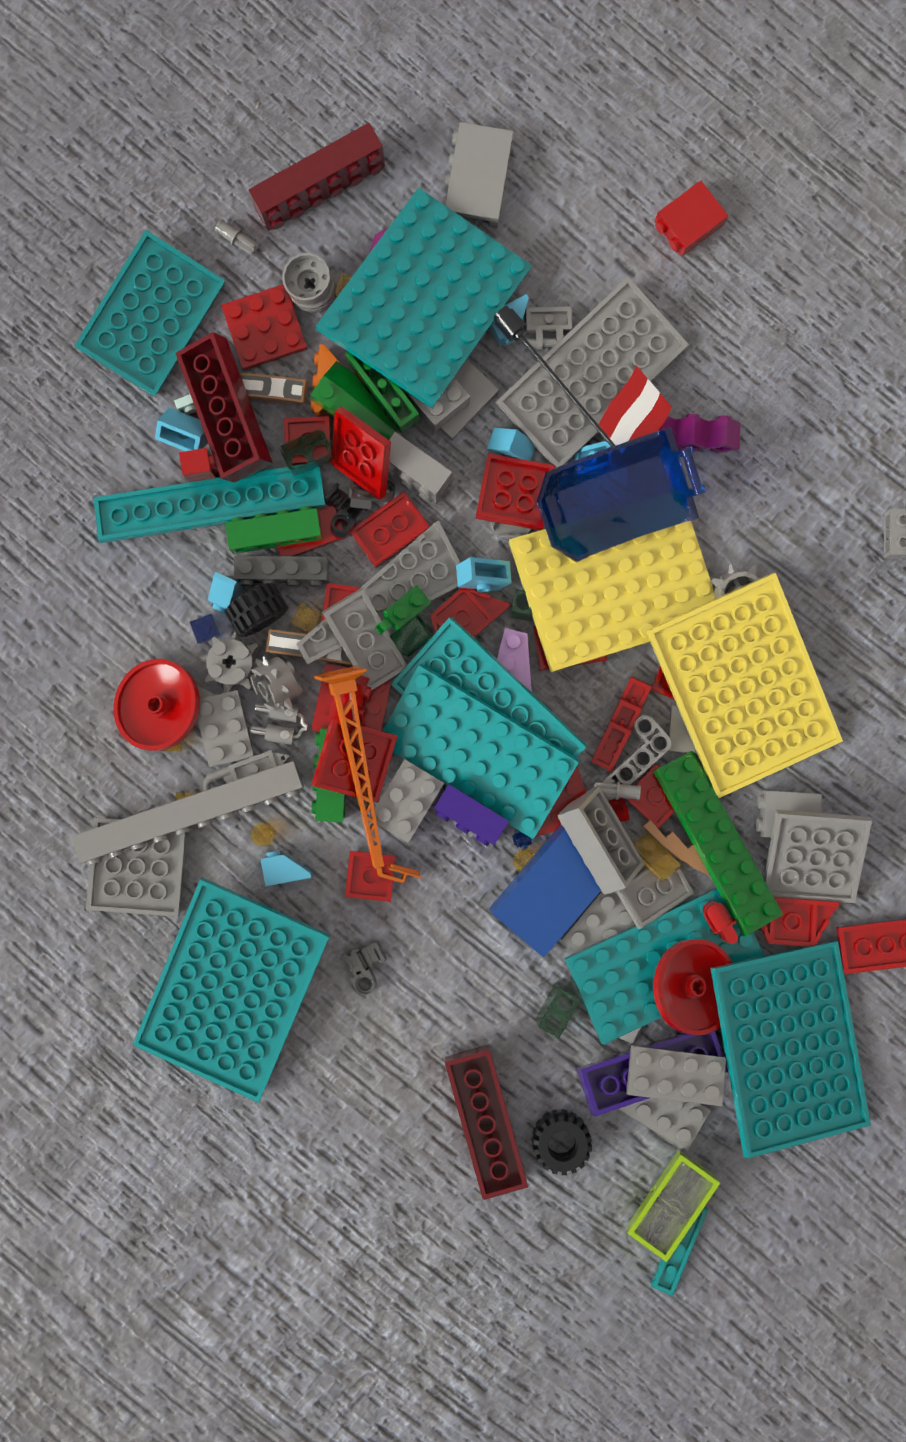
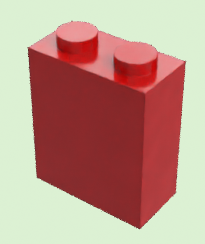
M700 180L660 210L654 222L658 232L662 235L664 234L669 240L672 250L678 252L682 257L725 224L728 214Z

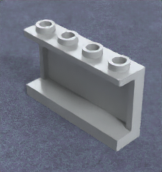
M459 123L458 131L454 130L452 145L456 146L455 152H450L448 167H452L451 175H446L445 189H448L447 197L443 196L442 204L461 217L489 221V227L498 228L513 131Z

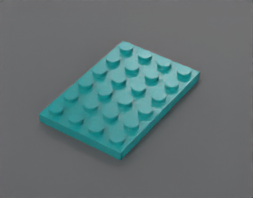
M145 230L74 347L156 398L178 362L176 352L187 347L226 282L148 230Z

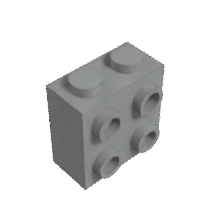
M890 509L884 513V558H906V509Z

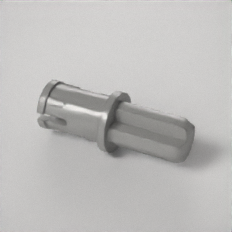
M222 219L217 223L215 233L230 241L232 246H238L250 255L256 253L258 243L244 235L241 229H235Z
M595 782L594 788L599 786L606 797H616V800L619 798L640 800V785L620 784V782H617V784Z

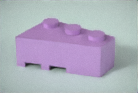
M505 628L497 660L532 692L527 633Z

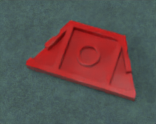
M460 588L430 615L434 633L452 616L475 638L507 610L510 604L493 598L488 594L477 592L475 589Z
M774 897L783 915L761 927L766 942L769 944L817 945L822 931L827 928L830 922V917L835 909H838L839 902Z

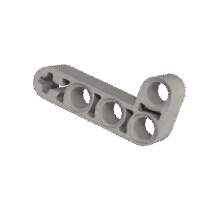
M650 716L638 717L632 729L643 743L600 782L614 783L616 780L620 784L631 785L670 749V737ZM641 720H645L649 724V730L646 733L641 732L638 728ZM657 737H661L665 742L661 750L656 749L654 746V740ZM640 752L645 753L648 757L645 765H640L637 762V755ZM624 767L628 768L631 772V776L627 781L622 780L620 777V771ZM606 797L607 800H612V799L616 798V797Z

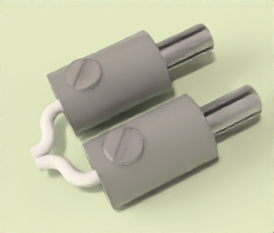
M256 703L255 711L269 713V718L297 723L299 716L303 728L295 735V728L267 724L266 728L252 725L251 729L256 730H250L251 733L264 735L266 741L293 745L294 738H299L303 731H307L308 724L304 723V717L299 713L300 706L292 705L293 709L291 710L284 707V709L278 708L273 711L264 709L267 708L264 704Z

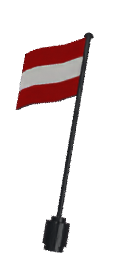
M508 306L500 309L494 316L495 325L509 341L515 340L517 342L521 340L628 466L629 472L635 473L637 470L635 464L643 449L662 427L672 406L636 365L629 381L611 401L599 424H597L524 337L526 334L525 329L527 328L525 322L514 309H510Z

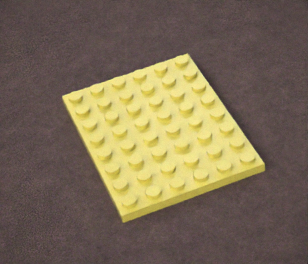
M681 490L512 538L508 541L550 672L649 643L650 640L646 630L715 598L714 589Z
M776 573L766 575L646 630L702 766L718 798L843 742Z

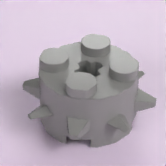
M733 563L729 564L728 573L721 576L720 579L713 578L711 581L714 584V599L760 579L756 577V566L752 565L746 571H738Z
M236 632L231 639L220 641L213 637V646L209 650L208 655L200 657V660L207 664L209 674L205 679L206 683L213 681L222 683L224 693L230 692L232 686L240 685L249 690L251 688L250 675L254 674L251 670L257 667L256 658L253 654L258 645L254 643L246 646L240 642ZM233 657V660L236 661V664L231 665V668L228 669L229 666L227 665V661L231 660V658Z
M262 656L263 662L255 659L257 667L251 670L254 674L250 675V679L257 696L263 695L267 701L264 705L269 710L274 711L278 708L284 709V707L290 710L293 709L291 701L303 692L301 686L295 680L294 674L296 672L290 662L285 663L279 657H274L268 661L265 656Z

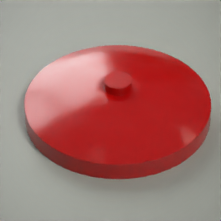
M165 659L147 660L132 668L118 686L113 706L116 726L123 738L137 748L148 751L170 749L182 742L193 729L199 714L200 695L194 678L181 665Z
M704 939L682 940L671 946L661 957L657 965L653 980L655 1003L665 1022L679 1032L690 1035H705L721 1027L710 968L730 964L732 961L727 953L717 944Z

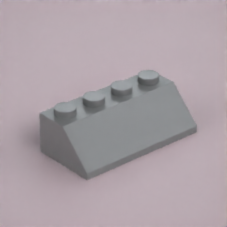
M599 786L569 803L557 815L561 825L565 828L573 845L577 848L585 865L590 870L604 895L627 888L645 865Z

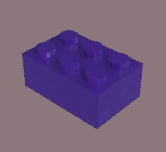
M448 784L434 807L437 810V816L447 822L449 819L457 822L456 828L466 834L472 831L477 835L475 837L476 840L486 846L489 843L495 845L509 822Z

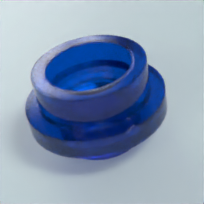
M517 829L514 830L512 838L515 846L526 850L532 844L531 838Z

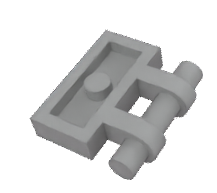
M572 307L526 308V333H535V339H527V341L533 348L543 350V348L554 347L563 339V332H570L572 330ZM556 332V338H543V333Z

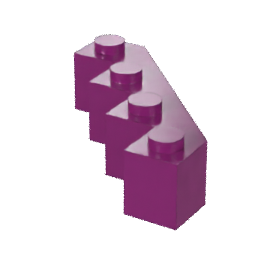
M687 414L686 418L680 419L668 416L662 427L646 446L647 449L666 450L667 447H678L680 451H698V449H711V452L716 453L735 451L740 448L741 423L732 420L731 416H719L717 420L711 421L699 418L700 415Z

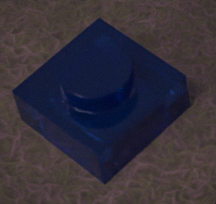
M212 614L190 621L198 644L220 636Z

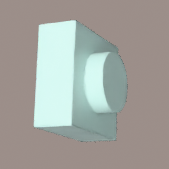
M190 394L174 400L178 411L187 415L197 412Z

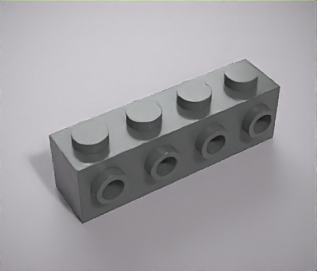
M234 556V579L241 586H254V583H274L277 586V583H286V586L297 587L300 586V583H308L311 587H322L323 584L329 583V560L327 557Z

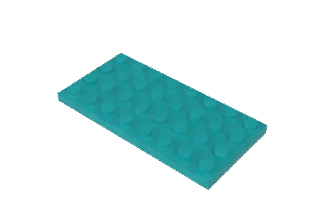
M452 616L446 620L391 683L403 695L418 665L423 664L576 758L588 746Z
M423 664L418 665L383 732L397 736L393 753L442 781L446 786L450 784L508 820L509 825L532 839L536 837L581 761Z
M717 888L673 907L642 929H638L636 925L564 958L602 1045L662 1017L654 999L653 980L661 957L674 944L686 939L708 940L721 947L730 957L732 963L764 956L754 932L743 937L736 923L732 925L738 936V940L734 944L722 940L719 934L710 932L711 928L704 918L702 911L703 906L707 902L715 901L723 904L733 919Z

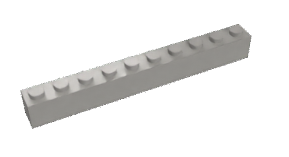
M292 761L71 836L79 863L87 862L89 866L101 862L102 856L109 854L110 858L122 855L125 848L131 847L133 851L145 847L146 841L153 839L154 843L166 840L169 833L176 832V835L189 832L190 826L198 824V827L201 828L210 825L213 818L220 816V819L224 820L233 817L234 811L242 809L243 813L254 810L256 809L255 804L264 801L265 805L277 802L278 796L286 794L287 798L298 795L300 794L299 789L305 787L297 763Z

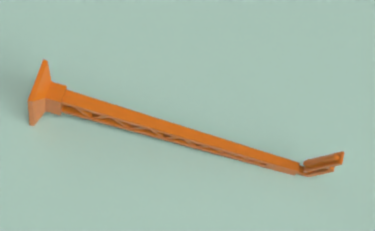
M352 666L314 675L315 679L329 683L330 693L335 698L373 867L377 868L378 876L401 883L405 882L407 875L422 878L419 875L420 871L396 864H391L386 868L402 873L401 878L382 873L381 867L384 866L355 696V691H357L355 679L364 674L367 668ZM349 693L350 700L343 708L340 695ZM350 708L352 709L353 721L345 717ZM346 722L355 727L350 736ZM355 737L357 738L359 750L351 746ZM353 751L360 755L356 763L354 760ZM360 765L362 767L363 775L357 772ZM359 777L364 780L361 786L359 782ZM365 790L367 797L362 795Z

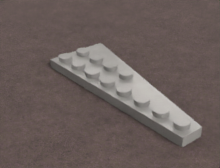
M437 521L361 588L364 589L381 621H383L385 617L382 612L416 585L419 586L430 601L458 588L456 565L461 562L440 522ZM326 619L296 644L307 665L342 647Z

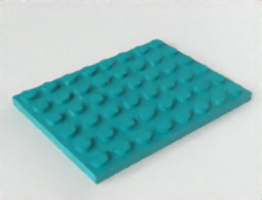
M418 187L317 323L316 330L433 409L495 321V314L505 307L531 270L532 265Z
M202 877L192 897L133 1046L259 1103L331 935Z
M838 941L824 942L814 946H806L710 968L743 1157L749 1159L871 1126Z

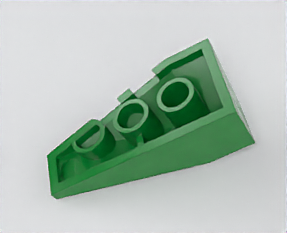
M338 361L323 375L310 394V399L334 417L335 410L343 407L388 440L394 432L398 433L356 374Z

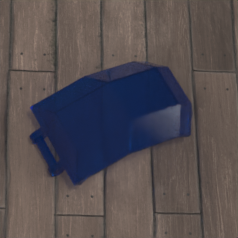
M668 427L547 471L538 495L537 505L551 547L573 561L578 562L593 554L637 537L699 518L693 496L705 493L706 489L705 485L701 484L692 455L694 453L693 447L688 446L678 449L672 429ZM680 457L684 459L692 488L688 486Z

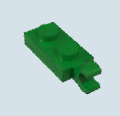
M416 585L382 612L385 619L375 627V630L380 635L391 626L395 631L399 630L430 605L431 601L419 586Z

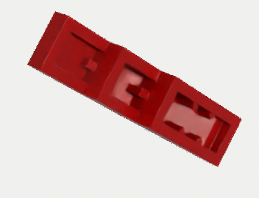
M633 676L630 677L591 759L592 763L612 772L652 685Z

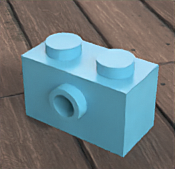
M169 407L157 420L155 439L183 451L202 449L208 444L201 422L197 418Z
M470 557L456 565L458 588L477 589V592L498 591L512 583L510 561Z

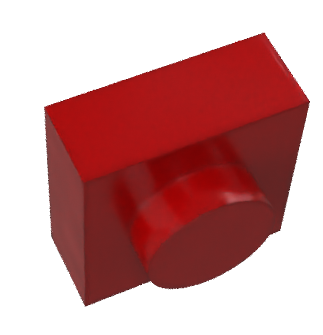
M624 798L608 801L620 822L630 820Z

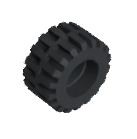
M265 583L247 591L231 602L224 611V614L239 637H247L277 621L286 613L289 607L275 584Z
M561 1109L559 1113H557V1110H552L551 1115L544 1114V1119L537 1121V1127L532 1132V1144L539 1164H543L545 1170L551 1169L552 1174L557 1175L558 1172H561L563 1176L567 1175V1171H571L572 1174L576 1173V1168L580 1167L582 1169L585 1166L584 1161H588L590 1158L589 1152H592V1139L583 1119L581 1117L578 1118L576 1113L572 1111L567 1113V1110ZM559 1131H568L575 1136L573 1147L564 1153L554 1152L548 1146L551 1136Z

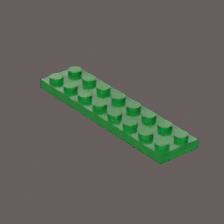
M691 751L654 770V775L733 919L736 921L743 937L750 935L782 916L781 909L716 795L694 752Z

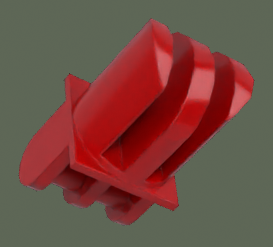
M715 901L707 902L703 906L702 911L704 918L711 928L710 932L719 934L722 940L730 944L736 943L738 936L732 927L736 921L731 918L723 904Z

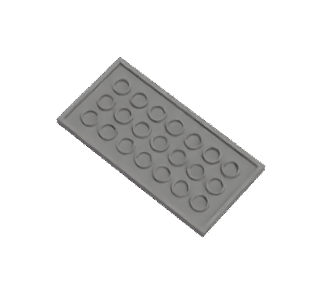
M627 277L542 358L597 424H599L611 401L629 381L636 365L651 382L689 344L634 282ZM539 361L496 401V405L530 439L552 465H555L556 470L566 463L598 432Z

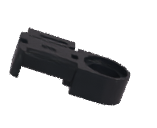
M336 483L325 496V503L327 505L332 504L336 507V511H338L331 521L330 530L332 534L336 537H346L355 527L356 518L363 510L367 512L368 509L350 507L351 498L340 490V484ZM343 521L347 524V528L339 530L335 527V523Z

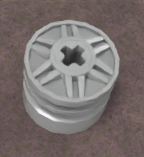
M301 253L288 261L284 267L282 279L283 285L295 306L308 313H317L328 308L336 295V282L326 262L318 255L312 253Z

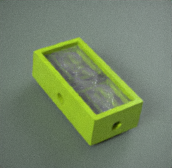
M678 1149L627 1224V1233L667 1262L720 1185L718 1177Z

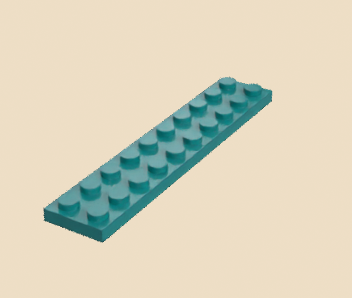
M319 462L257 471L236 483L219 477L93 497L97 535L100 543L220 525L231 522L232 518L244 517L245 519H252L254 515L266 513L267 516L276 515V512L280 510L295 512L305 506H312L313 509L326 508Z

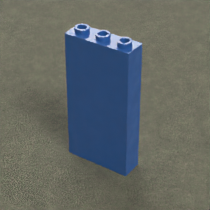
M560 825L490 906L489 911L542 957H545L600 893L601 889L585 865L577 848L573 845L565 828Z

